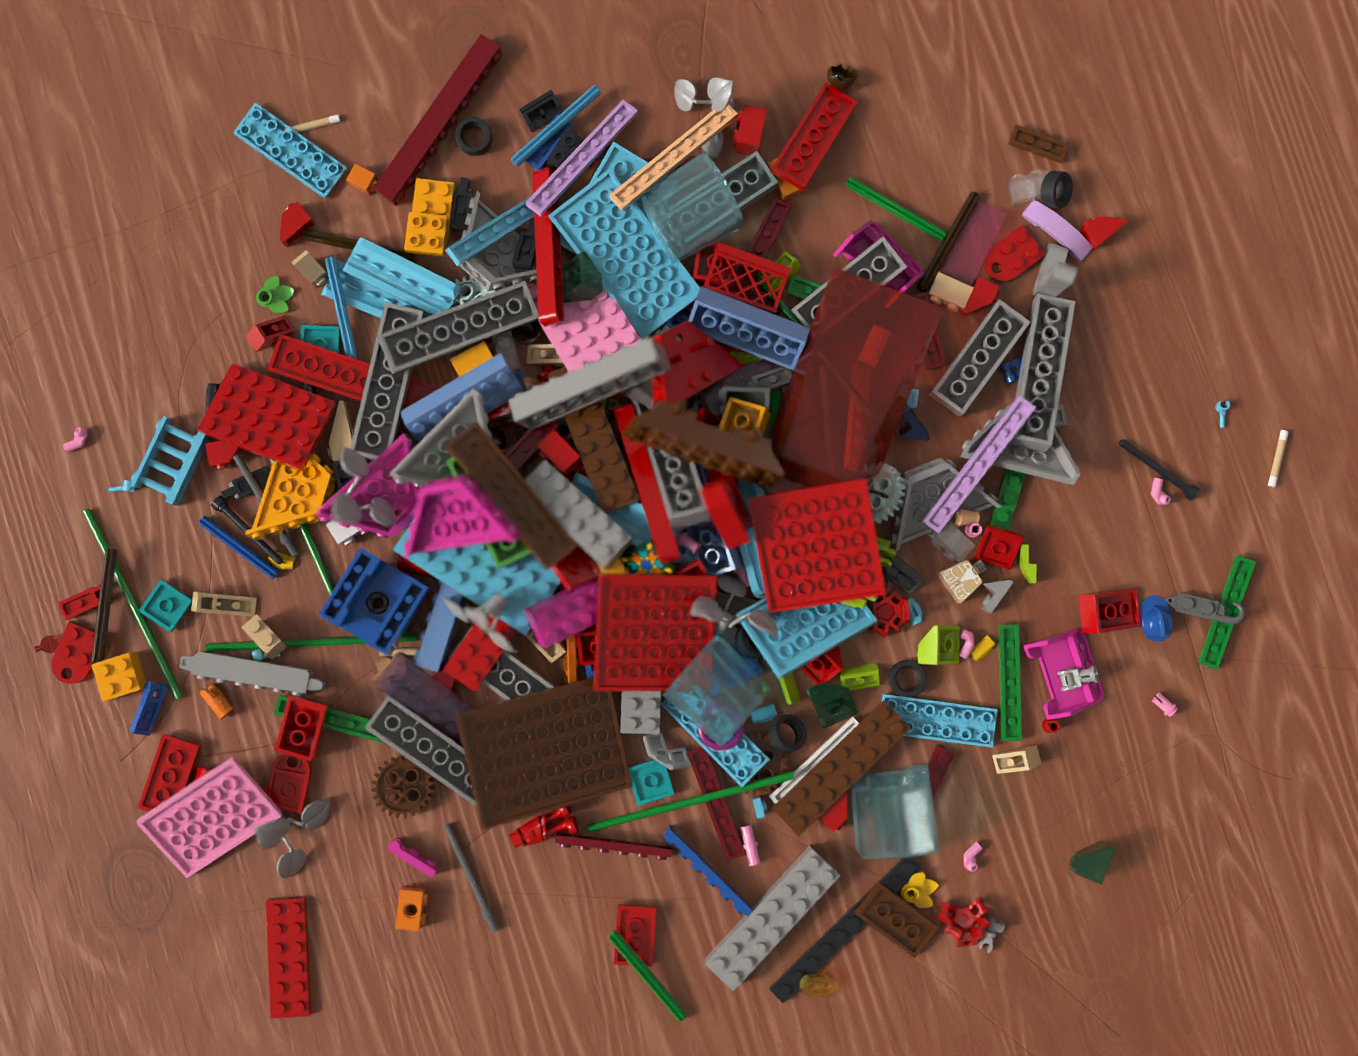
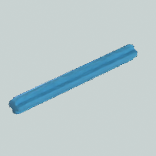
M593 85L511 158L513 164L519 167L601 94L599 88Z
M333 256L325 258L345 354L358 360L337 260Z

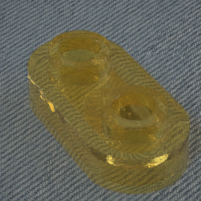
M806 975L801 979L799 987L806 996L829 997L836 992L837 983L833 977L828 975Z

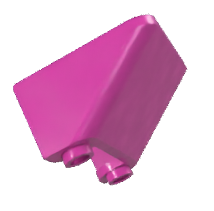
M1073 629L1024 645L1028 658H1039L1052 700L1045 702L1043 705L1047 719L1072 716L1103 701L1104 691L1100 678L1099 683L1088 682L1075 689L1061 690L1062 682L1057 671L1080 667L1083 670L1095 665L1086 635L1082 633V629Z

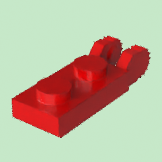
M101 585L91 587L58 602L57 604L64 620L68 621L98 607L99 595L97 592H100ZM112 593L111 599L116 597L114 593Z

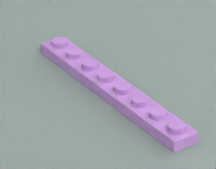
M622 100L526 201V206L541 217L636 117L638 110Z
M1020 395L1017 396L922 520L925 524L938 533L942 530L1036 408Z

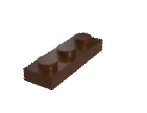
M1018 125L1014 126L1008 145L1058 163L1063 162L1069 146L1066 142Z

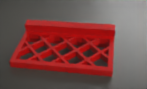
M719 242L715 246L714 255L703 287L746 304L776 313L787 277L790 275L792 268ZM717 257L724 258L728 267L719 271L716 265ZM737 264L743 265L746 271L745 274L739 277L736 276L733 266ZM730 269L734 279L725 283L720 273ZM757 270L762 273L764 280L755 284L750 273ZM718 275L722 283L717 288L709 285L711 277ZM748 275L752 286L743 290L738 279ZM772 277L782 279L780 286L773 290L768 279ZM736 281L740 292L732 294L726 285ZM765 281L770 292L761 296L756 285ZM754 287L758 298L749 300L744 291ZM772 294L775 300L773 308L766 306L762 298Z

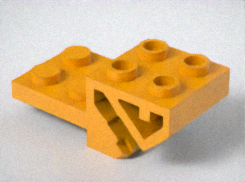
M416 178L412 212L408 214L404 246L406 252L435 256L445 255L447 241L450 238L451 232L449 225L453 191L455 189L454 182Z

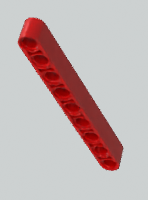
M550 166L532 173L533 194L555 172L553 167ZM558 199L541 217L534 212L539 320L544 327L564 321L560 232L548 217L549 214L559 208Z
M630 403L613 408L615 420L659 562L664 564L680 559L678 548L646 446L640 442H632L623 436L627 426L633 417L636 416L633 405Z

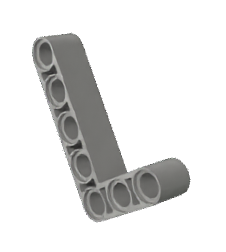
M1053 243L1048 244L1033 289V295L1036 296L1039 293L1056 297L1072 284L1077 267L1065 264L1068 248Z

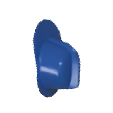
M1159 596L1147 597L1140 606L1142 629L1148 639L1160 642L1168 638L1172 632L1173 620L1170 607L1164 598Z

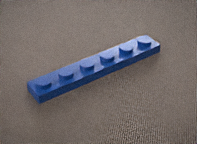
M670 826L664 830L666 842L671 846L675 845L679 849L678 853L685 860L687 858L693 862L691 866L699 874L703 872L707 876L705 880L712 887L716 885L721 890L719 894L726 901L730 899L735 904L733 906L740 915L744 913L748 916L753 911L752 907Z

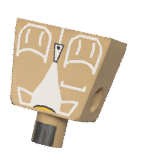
M964 560L936 574L956 603H962L982 584L979 574L985 571L986 567L981 560L973 565L968 560Z

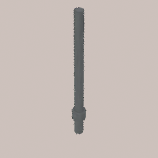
M239 453L233 458L257 499L261 502L263 492ZM284 529L282 533H279V539L283 545L285 544L291 556L294 557L299 552L292 542L293 538L290 533H287Z
M451 823L443 827L482 909L483 919L487 920L492 933L499 930V927L493 917L494 912L488 906Z

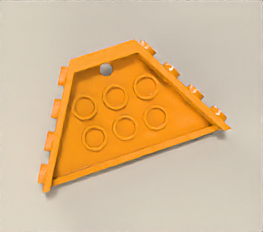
M314 452L303 472L273 461L253 528L246 530L245 535L253 540H259L267 534H279L287 528L295 529L307 522L315 523L320 521L316 511L332 497L336 485V479L332 476L334 472L327 465L323 467L319 463L321 459Z

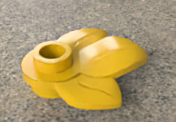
M918 872L912 875L909 883L902 887L901 896L903 900L914 903L918 908H929L933 906L929 895L939 885L932 879H925L924 872ZM909 890H913L912 894H907Z

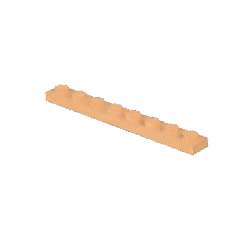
M729 104L723 111H716L714 109L610 194V199L624 211L738 117V113Z

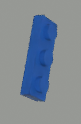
M571 123L566 124L525 162L537 171L541 170L547 163L546 160L565 130L571 131L573 125Z

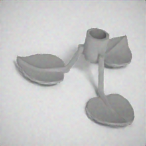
M720 77L712 78L707 88V93L711 100H696L697 89L689 80L680 79L675 83L676 103L685 112L692 110L694 103L712 104V111L714 109L716 111H723L728 104L734 109V102L731 99L734 87L733 80ZM722 131L702 146L704 151L715 159L719 158V153L723 146Z
M343 448L341 464L348 474L356 476V479L347 493H339L335 497L333 522L356 524L361 520V510L370 508L372 518L378 523L385 526L396 525L395 513L387 500L375 497L372 499V504L358 507L356 501L350 498L349 495L359 482L360 476L366 477L369 470L367 462L361 454L353 449Z
M722 574L717 577L718 586L723 591L730 593L723 611L721 607H718V603L714 599L707 596L699 597L692 607V615L702 616L714 621V632L717 634H724L728 627L732 629L735 624L748 617L749 622L753 626L776 638L778 637L775 619L769 613L760 609H755L753 613L747 612L732 622V616L727 612L734 595L742 598L746 594L745 585L734 576Z
M496 593L489 602L486 601L475 610L469 608L463 610L457 604L449 601L447 597L443 599L456 617L465 622H469L470 618L482 630L487 632L492 641L500 648L514 653L519 651L515 650L508 640L497 633L495 629L499 618L502 616L501 611L508 605V602L501 595ZM488 615L491 617H494L496 615V618L490 629L486 618L488 617Z
M328 798L314 801L306 806L301 815L302 822L293 820L291 817L286 819L282 815L277 820L254 827L258 843L263 849L276 847L282 839L287 845L289 853L281 855L277 863V871L282 878L286 879L294 875L302 868L306 861L305 852L302 849L293 851L291 844L285 836L291 829V823L300 826L306 825L308 830L320 827L326 821L330 812V800Z

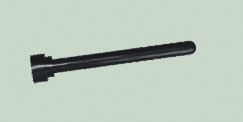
M1122 439L1119 441V445L1181 489L1184 497L1189 501H1192L1199 493L1200 489L1194 484L1187 485L1126 440Z
M222 495L213 500L210 506L216 512H223L244 533H246V530L251 529L228 507L229 504L226 499H223ZM250 538L277 564L283 563V558L263 539L253 540Z

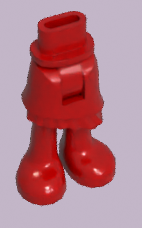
M565 806L547 815L545 813H542L541 816L537 815L534 819L516 828V831L509 834L514 848L519 846L525 847L526 845L544 842L548 840V837L563 830H569L571 834L575 835L579 833V827L575 816L572 815L570 806ZM562 817H567L566 819L547 827L548 823Z

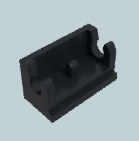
M552 90L519 109L523 120L531 132L553 120L557 114L563 113L561 105Z

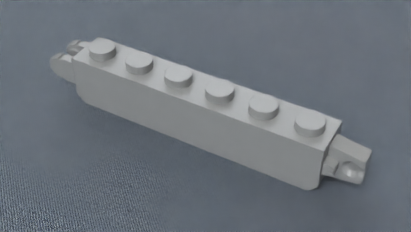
M206 651L198 652L195 656H181L179 668L191 671V674L197 675V679L209 680V677L216 678V682L228 683L229 680L234 681L237 686L247 687V684H252L255 689L266 690V687L273 688V692L285 693V690L292 691V695L304 696V693H310V691L315 690L322 691L327 686L326 681L313 678L314 673L311 669L266 661H255L254 659Z

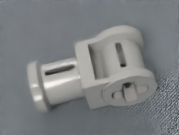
M1095 665L1083 670L1080 667L1057 671L1061 678L1062 691L1081 687L1088 682L1099 683V673Z

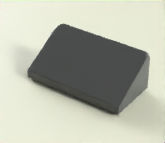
M895 555L894 558L889 559L892 563L891 567L886 568L888 579L911 595L921 584L924 576Z

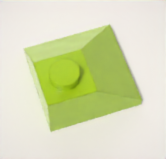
M934 625L918 644V664H960V626Z

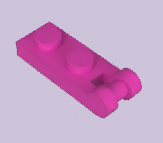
M399 838L394 839L388 845L390 852L430 877H433L439 869L435 861L430 858L425 859L421 857L420 852L414 848L409 849L405 847L403 841Z

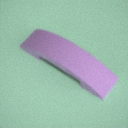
M1035 200L1032 201L1021 215L1035 227L1038 225L1065 248H1068V253L1079 262L1093 248L1086 238L1070 223Z

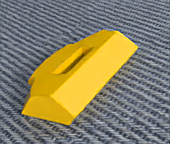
M277 551L275 552L283 558L282 564H277L268 557V562L272 566L282 570L293 569L296 560L295 557Z
M987 635L974 646L970 654L976 661L981 658L983 659L992 651L996 643Z

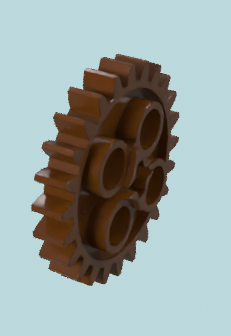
M760 732L755 738L753 733H750L749 739L757 747H760L762 752L770 750L773 756L758 771L757 780L762 779L760 774L766 769L771 772L770 777L784 774L783 769H787L788 766L783 764V762L787 761L788 758L782 757L784 753L779 752L772 746L768 740V734L761 738ZM754 776L747 783L753 782ZM776 784L754 789L752 790L753 796L756 795L757 791H760V794L763 796L765 789L771 793L770 787L773 786L775 789H778Z
M399 755L398 761L394 757H391V763L384 761L386 767L379 766L378 769L381 773H374V776L378 779L371 781L372 784L376 785V788L371 789V791L377 792L373 799H379L376 806L383 805L382 812L388 809V816L395 812L396 818H399L401 813H403L404 818H407L409 812L412 816H415V810L421 813L422 809L420 806L427 807L428 804L425 800H432V797L428 794L435 791L430 788L431 785L435 784V782L429 781L432 775H427L425 770L408 758L403 760L402 755ZM410 770L417 773L415 781L407 779V773ZM391 772L395 773L398 777L394 784L390 783L387 779L388 774ZM401 781H404V784L420 783L419 787L406 788L405 792H402V789L386 790L387 786L400 785ZM411 790H416L419 794L416 801L410 800L408 796ZM396 792L399 795L397 803H392L389 800L390 793Z

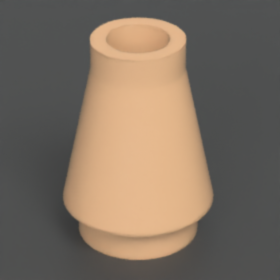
M958 508L949 521L952 525L959 527L978 523L980 515L977 511Z

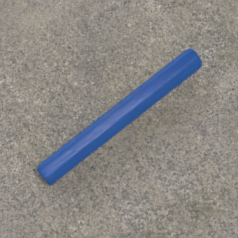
M203 516L199 520V525L271 579H275L278 576V569L210 518Z

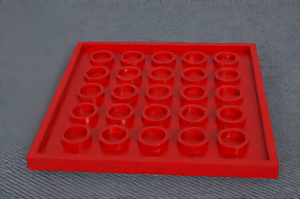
M866 478L748 498L769 613L886 595Z
M598 573L594 691H710L714 621L702 616L692 615V607L701 596L716 599L717 576L698 574Z

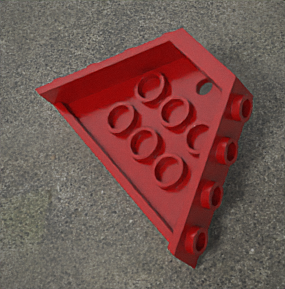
M687 320L653 338L656 343L664 348L671 368L670 371L652 378L653 408L659 400L677 404L679 400L683 401L744 365L724 350L722 346L714 342L711 337L698 329L695 324ZM677 335L680 336L681 341H678Z

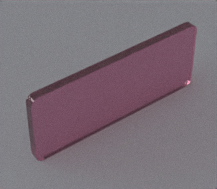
M977 202L957 238L941 273L972 286L1006 220L1007 214L984 203Z

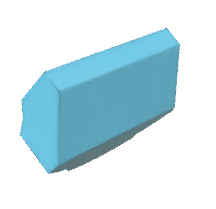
M910 598L908 600L910 622L913 626L923 622V611L919 603Z
M774 704L750 711L753 723H764L778 715Z

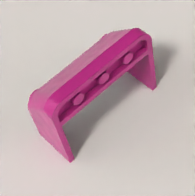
M868 221L854 231L836 250L833 256L837 257L843 252L846 259L854 260L880 238L884 237L907 266L883 287L884 296L890 300L885 305L888 309L924 272L920 265L877 223Z

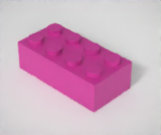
M598 578L569 592L565 589L524 609L537 643L540 646L547 648L596 624Z

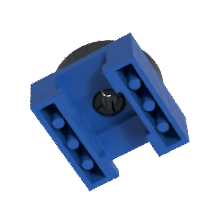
M360 547L318 615L365 641L366 644L384 655L391 656L403 635L413 625L417 613L431 592V589ZM381 598L384 607L376 609L374 603L377 599Z

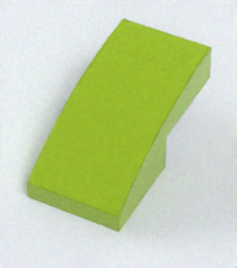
M1022 544L1017 554L1021 571L1027 583H1036V564H1029V545Z

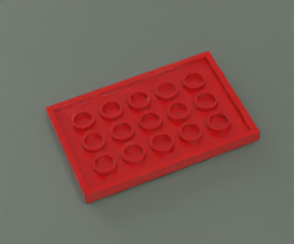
M232 363L197 430L204 435L303 472L336 403L330 399Z

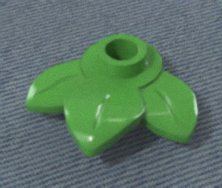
M273 276L268 278L264 283L263 289L257 292L256 301L262 307H269L274 313H286L289 311L286 302L293 296L294 289L289 286L280 285L279 277ZM265 295H269L268 301L263 300Z

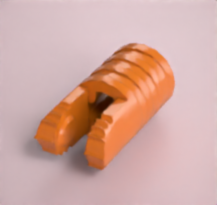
M210 684L208 689L200 690V695L220 720L234 710V707H232L215 684Z

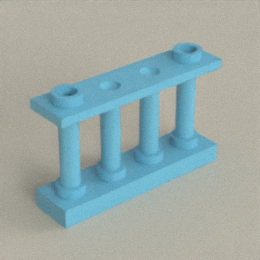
M163 416L156 425L157 431L138 470L132 475L130 486L141 489L142 484L166 494L167 499L165 502L179 506L206 449L205 444L209 442L211 437L199 432L197 435H191L172 426L173 419ZM167 432L190 442L192 446L189 452H182L163 443ZM159 449L182 459L183 465L181 469L176 470L154 460ZM153 467L174 477L175 482L173 486L169 488L147 478L146 476L150 468Z

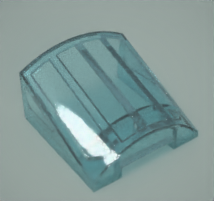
M705 151L659 181L636 200L663 243V248L672 264L738 231L743 219L726 181Z
M718 632L663 696L717 745L722 747L759 706L771 688Z
M928 764L908 766L906 770L879 773L866 771L851 786L855 845L862 859L909 858L940 851Z

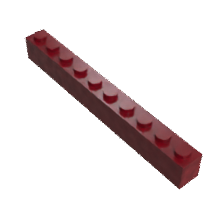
M480 34L374 186L373 190L377 195L394 206L404 199L405 191L408 187L413 186L417 174L425 169L428 158L436 153L437 145L440 141L445 140L451 125L454 126L457 123L460 112L468 107L469 99L472 95L478 93L483 79L486 80L489 77L492 66L500 61L502 52L499 45Z

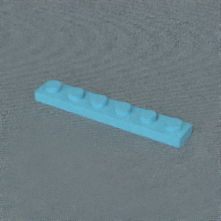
M530 197L449 246L446 252L457 266L461 265L526 224L530 219H534V211L526 206V201Z

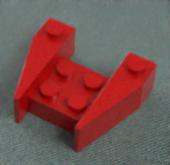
M707 469L706 474L710 483L701 487L700 494L728 549L750 542L746 529L752 528L753 525L738 478L732 475H724L721 471L715 469Z

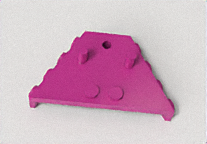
M402 434L368 465V475L366 477L360 476L359 482L349 495L350 498L356 501L358 507L372 504V499L375 497L387 500L392 506L394 513L396 509L402 510L400 515L395 514L396 525L385 526L378 523L372 518L371 509L367 508L361 510V520L358 523L339 522L340 526L347 528L353 526L357 527L361 532L369 533V531H372L383 538H388V536L394 538L414 520L413 511L420 499L417 497L418 486L411 482H407V484L398 483L390 474L410 453L409 450L413 449L410 438H406L405 434ZM356 476L316 511V515L320 520L325 522L333 521L335 497L339 493H347Z
M467 475L433 480L421 486L418 491L417 497L420 499L413 511L415 518L409 527L408 533H410V538L404 546V551H406L405 558H409L414 553L508 539L510 542H516L521 534L518 528L507 520L503 511L496 508L491 502L490 497L478 488L477 483Z

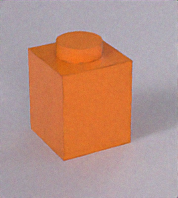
M354 164L346 181L350 186L370 195L372 191L374 192L373 188L378 182V177L375 173Z

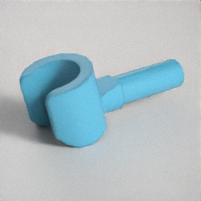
M1228 400L1224 403L1225 408L1221 406V401L1215 406L1220 415V428H1225V411L1230 407Z
M124 480L123 486L110 487L108 491L134 492L135 487L130 486L132 481Z
M262 649L252 652L255 661L269 658L266 654H263Z

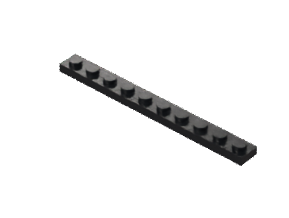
M907 853L879 882L896 894L910 880L912 875L918 873L922 867ZM874 886L769 987V990L782 1003L795 993L866 923L855 914V911Z

